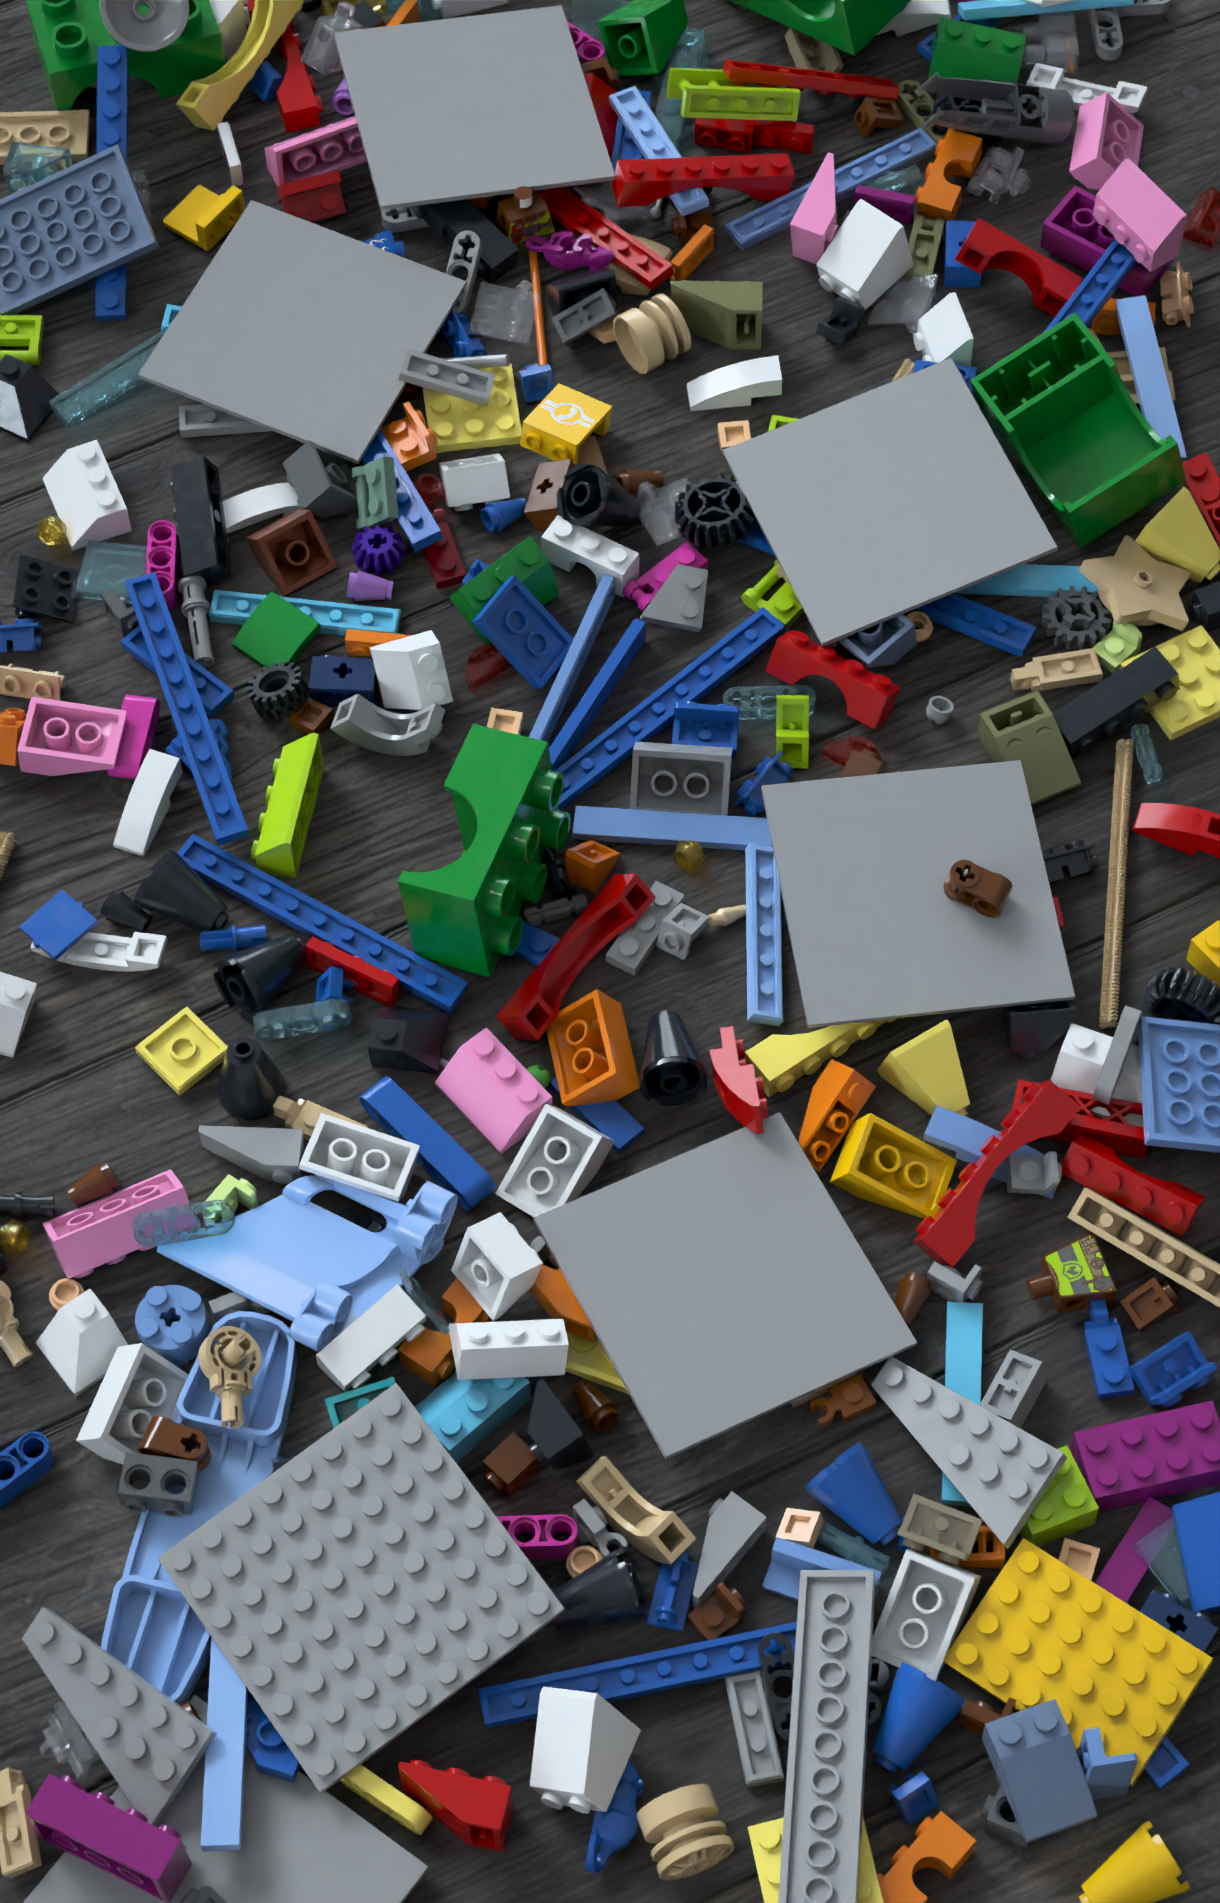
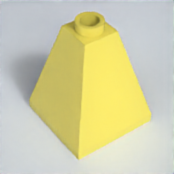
M1184 486L1144 527L1135 542L1153 559L1189 570L1191 575L1188 579L1201 583L1206 577L1211 581L1220 571V549L1191 493Z
M947 1019L891 1051L877 1069L882 1078L931 1116L936 1105L963 1116L968 1115L966 1108L969 1106L970 1101L952 1028Z

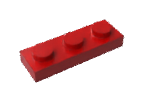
M314 937L306 944L307 967L321 974L325 973L331 966L343 969V979L354 983L352 989L385 1005L393 1006L399 999V978L395 977L391 972L372 966L362 958L352 956L337 949L333 944L323 942Z

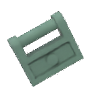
M382 456L364 466L352 468V479L356 480L359 519L356 520L357 531L363 532L365 526L375 529L378 523L380 526H383L398 519L394 457Z

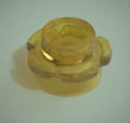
M49 516L38 523L37 534L43 543L57 546L59 543L64 542L67 528L61 519Z
M681 840L676 844L677 849L673 853V859L680 868L691 871L698 867L699 864H703L705 856L697 842Z
M16 1219L3 1225L0 1229V1244L3 1250L10 1254L14 1253V1251H24L29 1242V1228L27 1225L20 1224V1221Z

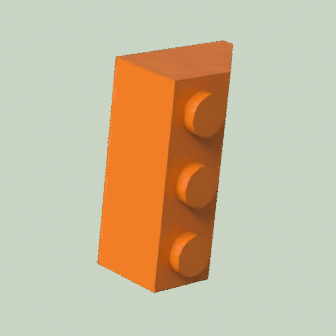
M596 989L559 1011L558 1017L546 1032L563 1105L576 1106L617 1101L640 1088L621 1003Z

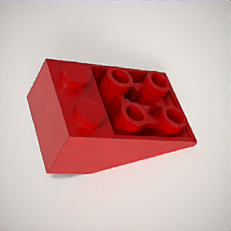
M411 1760L410 1763L399 1762L398 1769L403 1791L467 1845L498 1852L504 1851L514 1811L510 1785H506L504 1780L493 1776H485L483 1780L469 1777L466 1771L457 1768H448L447 1771L432 1769L429 1763L420 1760Z

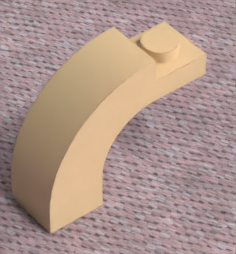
M606 1456L600 1457L576 1481L602 1511L608 1524L617 1533L624 1536L626 1541L655 1561L672 1564L696 1540V1537L674 1511H663L647 1502L635 1491Z

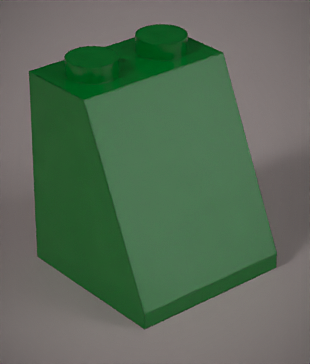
M633 0L598 20L607 61L611 68H616L618 77L657 74L661 72L689 24L684 0Z

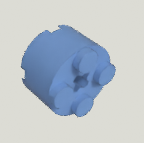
M180 1285L154 1286L150 1288L140 1302L135 1314V1326L142 1344L177 1367L189 1364L188 1361L198 1356L201 1344L212 1330L200 1295Z

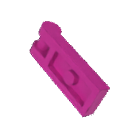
M685 542L639 579L632 580L626 584L622 593L630 601L635 600L638 603V608L644 612L677 564L706 570L708 568V560L690 544Z

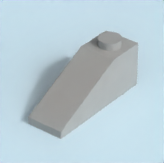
M199 1125L198 1132L202 1147L266 1180L279 1184H289L298 1178H302L303 1170L298 1169L305 1151L302 1129Z
M733 1491L725 1500L719 1498L708 1513L710 1518L693 1590V1608L695 1609L711 1597L716 1591V1586L726 1579L766 1531V1516Z

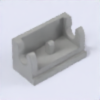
M1010 1350L979 1406L1021 1429L1046 1383L1043 1363Z

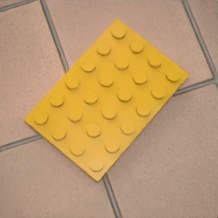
M1024 1538L964 1626L944 1659L946 1666L1004 1704L1007 1703L1009 1697L1016 1699L1014 1706L1016 1712L1056 1699L1077 1752L1084 1729L1099 1727L1106 1757L1136 1753L1137 1764L1129 1785L1131 1787L1138 1780L1214 1662L1213 1658Z

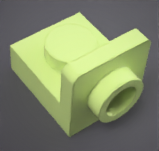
M1113 622L1112 631L1093 647L1099 663L1113 674L1119 671L1121 662L1139 653L1142 633L1133 623L1128 622L1117 625Z
M228 1174L202 1204L206 1220L214 1225L222 1222L224 1218H230L236 1211L238 1202L250 1210L258 1207L256 1189L245 1179L237 1180Z

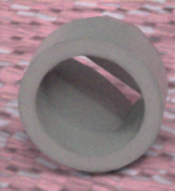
M934 696L930 698L926 708L927 718L930 721L934 720L937 725L943 724L951 717L954 705L945 697Z
M871 1659L870 1676L872 1674V1666L879 1667L878 1680L870 1681L869 1691H880L888 1684L889 1669L883 1661Z

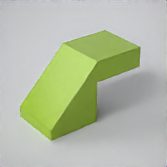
M777 695L776 755L781 751L783 754L778 761L780 763L786 762L792 768L808 769L809 695Z

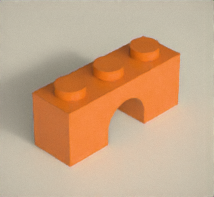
M949 128L945 138H940L937 143L935 162H930L927 166L924 187H919L915 195L918 214L925 215L927 219L936 220V217L946 218V221H954L962 203V187L951 184L947 180L956 175L972 178L982 156V138Z
M458 1278L441 1296L443 1312L451 1316L455 1323L493 1322ZM424 1326L425 1330L409 1343L405 1340L398 1348V1355L402 1366L434 1387L440 1378L446 1379L455 1367L449 1329L435 1332Z
M942 1811L934 1819L928 1816L917 1828L915 1835L918 1838L909 1848L904 1844L892 1857L890 1863L894 1866L885 1876L881 1873L877 1874L884 1903H927L928 1897L917 1889L913 1883L912 1876L920 1869L934 1868L950 1880L972 1855L977 1840Z

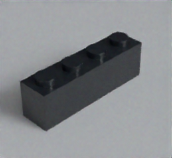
M468 199L410 206L415 216L423 219L431 227L433 233L438 238H443L451 248L455 237L460 232L465 230L475 232L483 244L476 275L480 278L483 277L490 285L517 266L519 248ZM469 238L468 242H462L461 246L465 249L464 260L471 264L472 260H469L466 256L469 248H474L475 244Z
M204 456L170 467L172 477L170 489L175 501L173 515L178 525L176 541L181 550L182 562H180V571L183 577L200 576L205 579L206 586L232 577L218 468Z
M1154 647L1052 713L1071 757L1075 758L1081 753L1086 754L1090 752L1098 742L1107 736L1116 735L1123 729L1124 725L1133 719L1144 717L1159 702L1170 700L1180 689L1179 675L1161 652Z

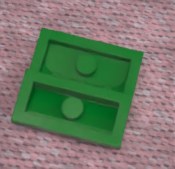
M271 591L244 623L232 642V647L260 666H266L267 669L272 668L271 663L275 662L278 666H280L281 661H286L288 665L291 662L296 664L301 659L300 651L321 631L320 623Z

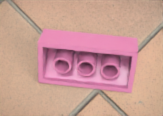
M355 116L264 148L267 169L277 187L284 183L336 170L342 171L367 162Z
M170 1169L42 1224L67 1279L72 1277L78 1279L91 1274L94 1271L93 1268L102 1264L112 1265L124 1260L126 1254L135 1250H149L158 1244L159 1239L188 1233L191 1230L190 1227L198 1223L183 1185Z

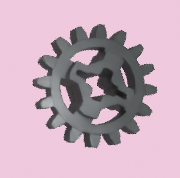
M1072 585L1067 593L1060 588L1057 590V597L1053 595L1048 596L1047 604L1043 605L1041 625L1046 627L1045 635L1047 637L1055 635L1054 644L1058 645L1063 641L1066 642V649L1068 650L1072 647V644H1076L1079 650H1083L1085 643L1093 648L1096 644V639L1102 640L1106 632H1109L1111 612L1101 600H1097V591L1090 595L1087 594V587L1083 586L1079 592Z

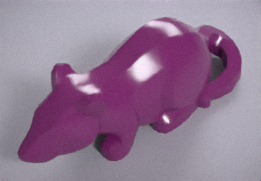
M558 232L551 235L549 242L539 235L527 237L525 241V246L529 251L543 252L545 259L553 267L564 271H573L582 267H588L590 271H597L607 266L615 257V254L610 249L593 247L590 243L592 238L589 234L575 239L573 232Z

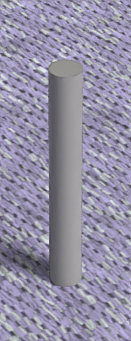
M508 354L442 358L475 369L507 367L510 365Z

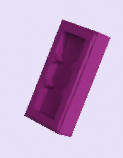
M857 185L854 206L862 199L895 221L912 223L915 196Z

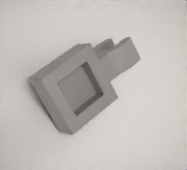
M231 1292L209 1301L215 1323L225 1315L238 1311L249 1312V1310H254L258 1313L272 1311L236 1292Z
M585 1498L573 1506V1520L592 1545L598 1547L602 1558L610 1554L607 1549L610 1545L615 1544L620 1548L624 1547L628 1551L627 1541L624 1536L619 1533L606 1531L607 1519L597 1506L592 1508Z

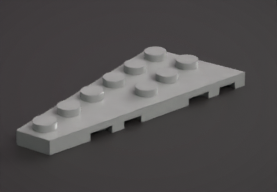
M889 1357L871 1386L1003 1545L1009 1549L1067 1460V1457L1063 1452L894 1357Z
M42 1607L22 1637V1640L135 1810L148 1818L147 1823L156 1827L217 1732L53 1611Z

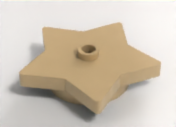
M1125 535L1114 556L1087 559L1080 566L1079 572L1098 587L1099 597L1105 607L1112 613L1115 624L1120 625L1130 622L1134 625L1150 626L1161 623L1183 631L1189 622L1179 592L1187 582L1191 572L1153 559L1130 536Z

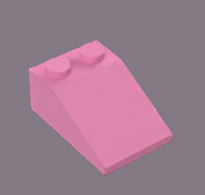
M830 152L827 153L790 223L793 256L814 264L818 263L839 231V225H837L834 154Z
M31 697L17 750L21 772L58 776L113 769L128 715L127 711Z

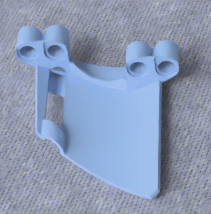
M319 1175L305 1176L289 1183L283 1189L282 1195L243 1214L192 1232L159 1239L157 1252L293 1321L290 1332L286 1331L287 1336L320 1352L394 1286L398 1284L402 1287L423 1264L430 1262L439 1254L444 1245L443 1238L457 1206L458 1196L426 1180V1183L420 1188L414 1199H409L407 1204L404 1205L386 1197ZM325 1190L336 1191L382 1214L387 1222L386 1228L380 1232H370L310 1202V1200L319 1192Z

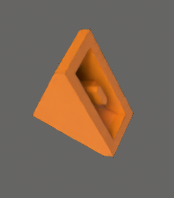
M589 840L567 849L565 854L566 874L572 883L595 894L617 862L620 853L595 840Z

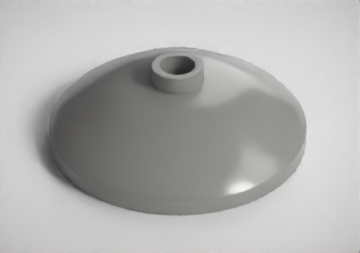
M100 0V13L107 31L118 43L134 51L153 52L169 46L181 35L189 16V0ZM141 5L147 6L149 13L141 15L138 12V7Z

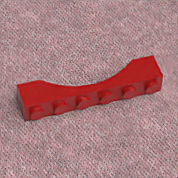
M248 0V3L244 4V7L248 9L250 21L253 15L255 0ZM293 18L288 24L286 31L274 44L283 55L287 64L283 83L277 91L279 113L286 133L320 126L319 113H323L321 98L319 95L314 96L313 93L316 92L313 75H307L306 73L309 71L306 55H300L299 52L302 51L299 35L292 32L295 30Z
M788 153L618 160L615 169V180L612 181L611 186L618 207L648 206L671 194L704 187L729 188L751 195L758 201H774L790 192L795 174Z
M637 874L614 875L496 1015V1018L515 1040L538 1041L558 1017L563 998L581 970L608 942L635 923L655 900L656 896Z
M1051 1080L1040 1084L1035 1082L1027 1089L1022 1096L1025 1100L1024 1104L1018 1111L1014 1108L1001 1122L1004 1129L997 1137L992 1135L980 1148V1151L983 1153L976 1164L970 1162L958 1176L962 1180L954 1191L949 1188L937 1202L940 1208L933 1217L930 1215L926 1216L915 1231L919 1235L914 1239L913 1243L938 1264L954 1267L975 1241V1219L978 1203L985 1185L996 1168L1010 1154L1023 1145L1039 1138L1060 1134L1081 1108L1079 1104Z

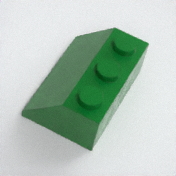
M941 17L933 38L928 79L938 72L940 77L943 78L965 77L974 80L986 79L996 82L1017 83L1023 60L1026 35Z
M531 535L449 596L450 600L487 648L492 643L472 621L508 577L516 576L542 605H545L559 594L550 560Z

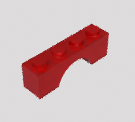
M980 218L975 222L955 258L956 261L979 274L992 269H1002L1017 275L1029 287L1033 298V305L1053 317H1056L1083 279Z
M790 630L777 638L765 671L792 686L808 675H821L832 680L841 689L845 697L847 715L873 729L888 721L900 691V687L893 684L888 677L874 674L864 669L861 663L839 656L833 648L821 646L809 640L806 634L799 631Z
M1081 1134L1072 1141L1061 1164L1063 1175L1181 1236H1184L1193 1227L1207 1198L1176 1181L1156 1179L1133 1169L1121 1161L1112 1148L1084 1134Z

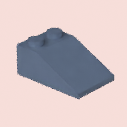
M1056 1699L984 1725L982 1741L1026 1844L1097 1818L1098 1815L1070 1731Z

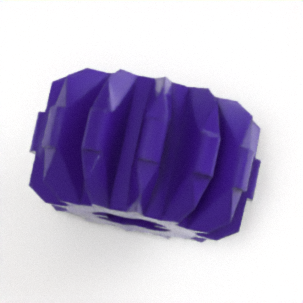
M379 523L375 529L365 526L364 533H356L355 542L352 546V555L354 556L357 568H363V571L369 574L374 571L378 577L384 571L392 575L393 567L401 568L402 558H404L406 553L400 532H394L391 525L382 529Z

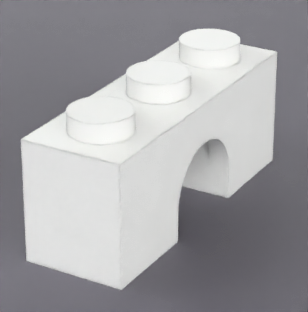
M559 515L556 516L541 537L542 551L551 564L570 572L576 562L582 563L595 574L596 585H599L603 574L612 576L615 580V594L623 598L622 592L626 584L639 577L638 552L585 527L572 525Z

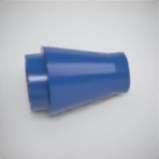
M523 497L487 503L486 507L482 508L480 512L482 523L489 532H500L526 515L524 511L527 502Z

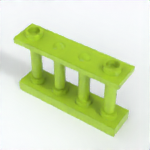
M670 68L666 97L682 99L681 115L688 118L797 121L801 92L798 89L782 88L780 85H776L775 88H764L754 82H748L747 85H737L730 82L723 70Z

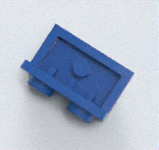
M675 703L672 744L733 748L732 757H736L740 708L728 704Z
M1191 1332L1182 1333L1128 1368L1149 1405H1163L1164 1408L1183 1398L1181 1392L1187 1388L1197 1389L1211 1380L1209 1374L1218 1369L1215 1362H1207Z

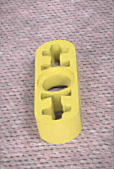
M359 1765L339 1780L349 1789L418 1835H422L433 1820L430 1813L422 1806L362 1765Z

